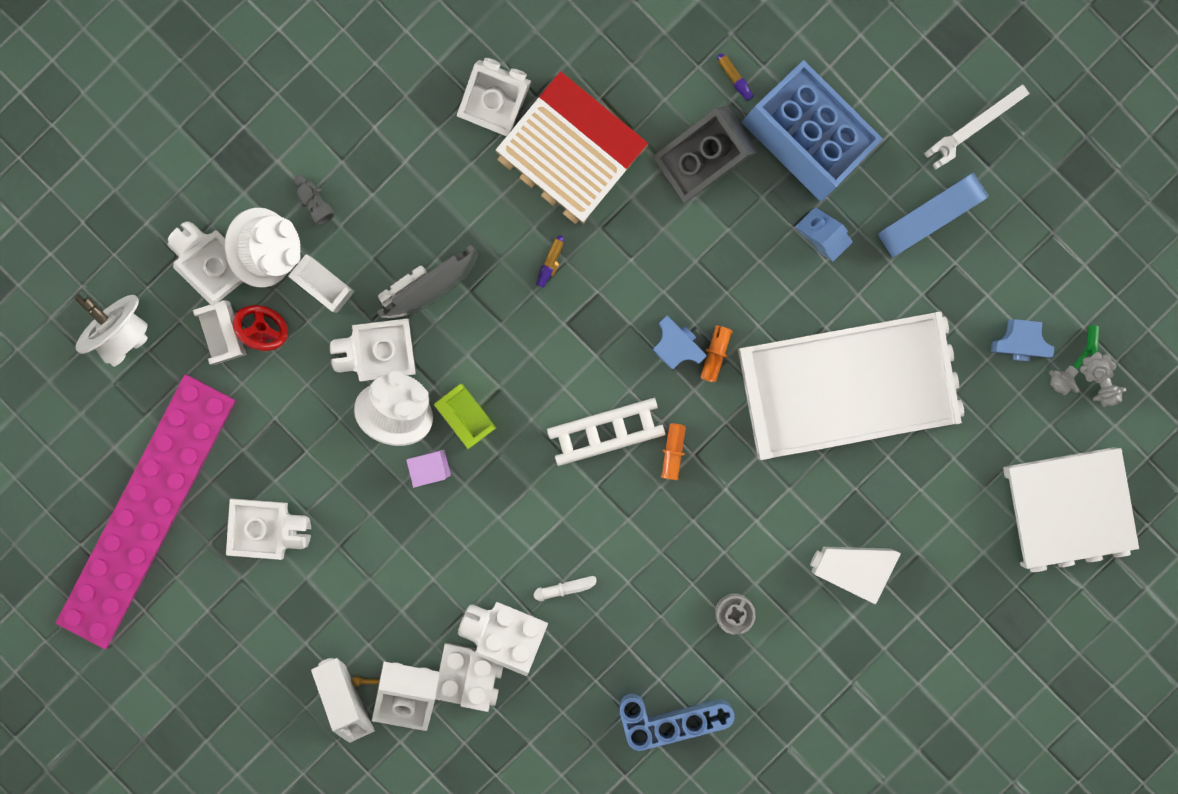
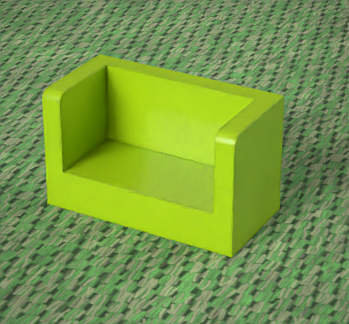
M459 384L434 404L467 449L473 447L496 429L495 425L463 384Z

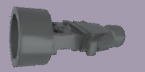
M296 175L294 182L299 187L297 189V196L301 201L300 205L308 207L311 212L310 216L317 226L329 222L335 216V212L328 203H324L319 195V192L322 191L321 188H317L312 181L307 182L303 175Z

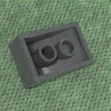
M727 105L715 108L655 154L653 158L683 203H685L756 155L759 150Z

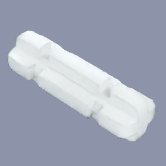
M423 266L417 267L412 271L413 274L411 276L407 274L390 286L391 290L388 291L386 289L380 293L378 298L383 306L386 307L393 302V298L428 273Z

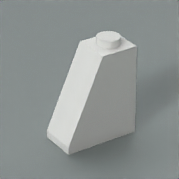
M823 547L822 551L817 550L812 558L810 566L813 569L811 572L876 604L901 553L887 548Z
M329 658L321 661L318 667L311 669L334 733L350 743L375 731L360 696L351 682L350 674L344 663L337 658Z

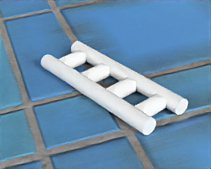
M655 397L548 428L549 438L554 439L558 437L563 452L555 456L557 465H565L666 435L663 424L654 427L650 410L658 408ZM639 414L644 430L627 434L623 418ZM612 422L617 438L600 442L596 426ZM585 430L590 446L573 450L569 434Z

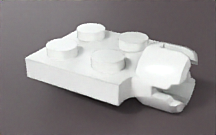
M184 222L180 225L184 228L183 232L176 228L168 237V247L179 257L174 262L173 268L204 299L214 306L242 284L243 281L234 274L229 266L225 252V238L217 230L207 235L202 233L193 223Z
M408 318L352 325V336L334 339L330 342V354L347 353V357L331 359L334 371L339 373L355 371L359 376V382L376 380V378L384 376V374H390L392 371H400L406 376L416 374Z
M230 499L226 555L282 560L284 559L286 549H304L308 547L311 535L297 534V531L311 529L310 518L301 515H291L288 513V503Z
M496 602L492 610L469 605L460 623L458 634L477 645L476 656L527 676L548 623Z

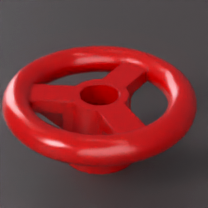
M250 305L241 308L233 318L234 333L243 344L259 351L275 350L281 347L287 340V324L281 315L273 309L261 305ZM254 313L255 321L253 325L242 329V319L246 315ZM264 315L276 322L280 333L269 328V325L264 321Z

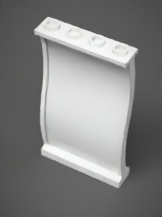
M935 312L738 349L758 459L765 460L962 423L961 417L964 416V407L962 401L957 400L956 389H959V380L957 373L952 372L950 362L954 361V353L951 344L947 345L946 333H949L947 318L942 317L941 312Z

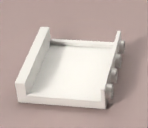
M1112 447L1003 467L1005 478H1008L1010 482L1023 561L1020 562V565L1026 569L1030 568V572L1047 570V565L1058 564V567L1075 565L1074 560L1085 559L1086 562L1103 560L1102 555L1113 554V557L1131 555L1130 550L1139 549L1121 448Z

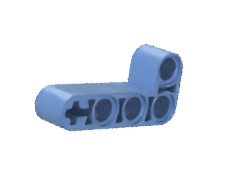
M973 172L877 235L893 258L976 206L989 195Z
M637 694L625 695L619 704L627 742L632 749L637 751L724 730L730 727L735 719L731 705L722 699L652 717L647 716L645 704ZM629 702H635L640 706V710L634 715H630L624 710L625 705ZM720 708H723V711L726 712L724 714L725 719L719 720V717L715 716ZM708 711L709 718L711 721L710 724H707V719L704 714V712ZM691 715L699 716L701 718L700 725L694 728L689 727L686 724L688 717ZM664 722L672 723L674 730L672 733L664 735L659 732L660 725ZM637 729L644 730L647 733L646 739L641 742L633 740L631 735Z

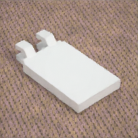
M1021 85L952 136L942 138L924 153L925 156L928 158L937 151L942 154V158L933 164L935 170L956 157L957 145L1030 93L1024 85Z

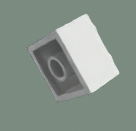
M384 662L372 721L427 731L435 702L439 672L428 668H416L400 663Z

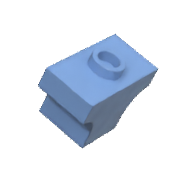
M816 207L795 226L820 254L832 262L853 243L847 235L848 230L843 224Z
M668 316L658 324L662 330V338L652 350L671 370L683 360H691L699 364L707 356L693 342L696 337L687 327L684 326L680 329Z
M1013 319L1008 320L1007 331L1004 337L998 341H992L991 352L1013 355L1012 360L1030 361V356L1053 358L1054 346L1047 344L1042 337L1043 322Z

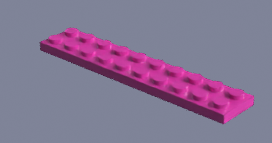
M187 374L184 375L55 624L103 649L109 647L237 400Z

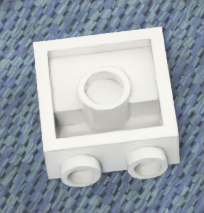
M484 58V61L478 60L474 64L457 117L507 136L514 127L531 81L526 79L527 74L523 71L512 68L508 72L499 68L500 63L490 58Z
M446 642L439 670L435 699L461 704V707L488 712L490 705H496L499 689H494L495 678L501 679L503 666L476 656L477 648Z

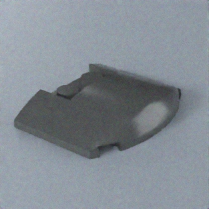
M472 245L466 247L469 252L463 251L456 257L452 256L393 298V302L385 307L386 310H378V315L385 319L406 318L416 315L418 311L433 305L455 288L461 280L464 281L477 261L478 252Z

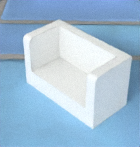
M307 254L288 276L335 313L340 311L355 292Z
M224 300L216 303L214 306L208 305L193 310L194 316H198L211 354V358L208 359L210 365H216L247 355L244 344L238 339L233 330V318L235 315L230 301Z

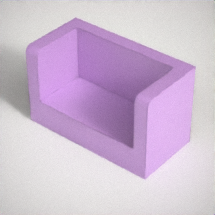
M445 449L406 460L413 488L445 480L451 476Z

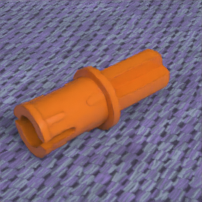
M718 325L715 326L710 347L705 351L708 354L701 373V379L708 382L717 381L723 358H727L725 353L733 332L731 329L722 326L720 328Z
M676 423L669 425L666 449L662 451L665 453L661 478L679 479L681 456L685 455L682 452L686 431L685 425Z

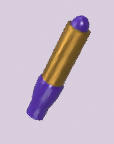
M720 53L717 57L719 65L745 100H751L754 95L750 91L747 82L739 74L728 56Z
M559 235L556 239L554 238L544 264L541 266L535 285L544 288L548 279L554 276L559 265L557 259L564 245L562 235Z

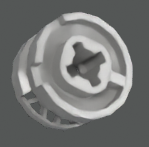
M738 593L723 596L715 608V618L720 628L732 635L743 634L749 631L756 618L755 609L750 600Z

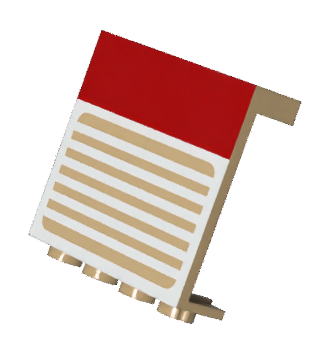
M560 71L498 146L496 152L500 156L497 160L508 170L514 167L521 173L519 178L530 188L536 185L543 191L541 195L543 199L552 206L558 203L565 209L562 214L574 224L580 221L584 225L588 216L625 171L645 151L648 143Z

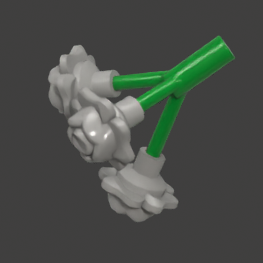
M1091 325L1088 326L1087 347L1073 366H1068L1065 372L1050 370L1049 374L1052 378L1050 385L1057 393L1067 395L1069 392L1078 393L1079 389L1074 377L1078 374L1077 369L1080 367V371L1085 375L1086 381L1091 382L1094 380L1096 383H1100L1101 389L1093 397V401H1100L1103 407L1114 406L1118 402H1122V393L1126 391V388L1112 385L1110 378L1114 375L1113 370L1117 367L1116 363L1111 361L1109 354L1102 356L1098 352L1099 327Z

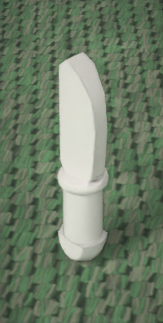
M590 576L563 584L558 583V585L546 588L540 587L534 592V598L538 601H544V599L557 596L563 597L564 594H572L590 589L596 584V577Z

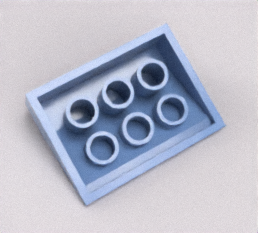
M804 60L770 91L741 122L820 201L824 200L883 140Z

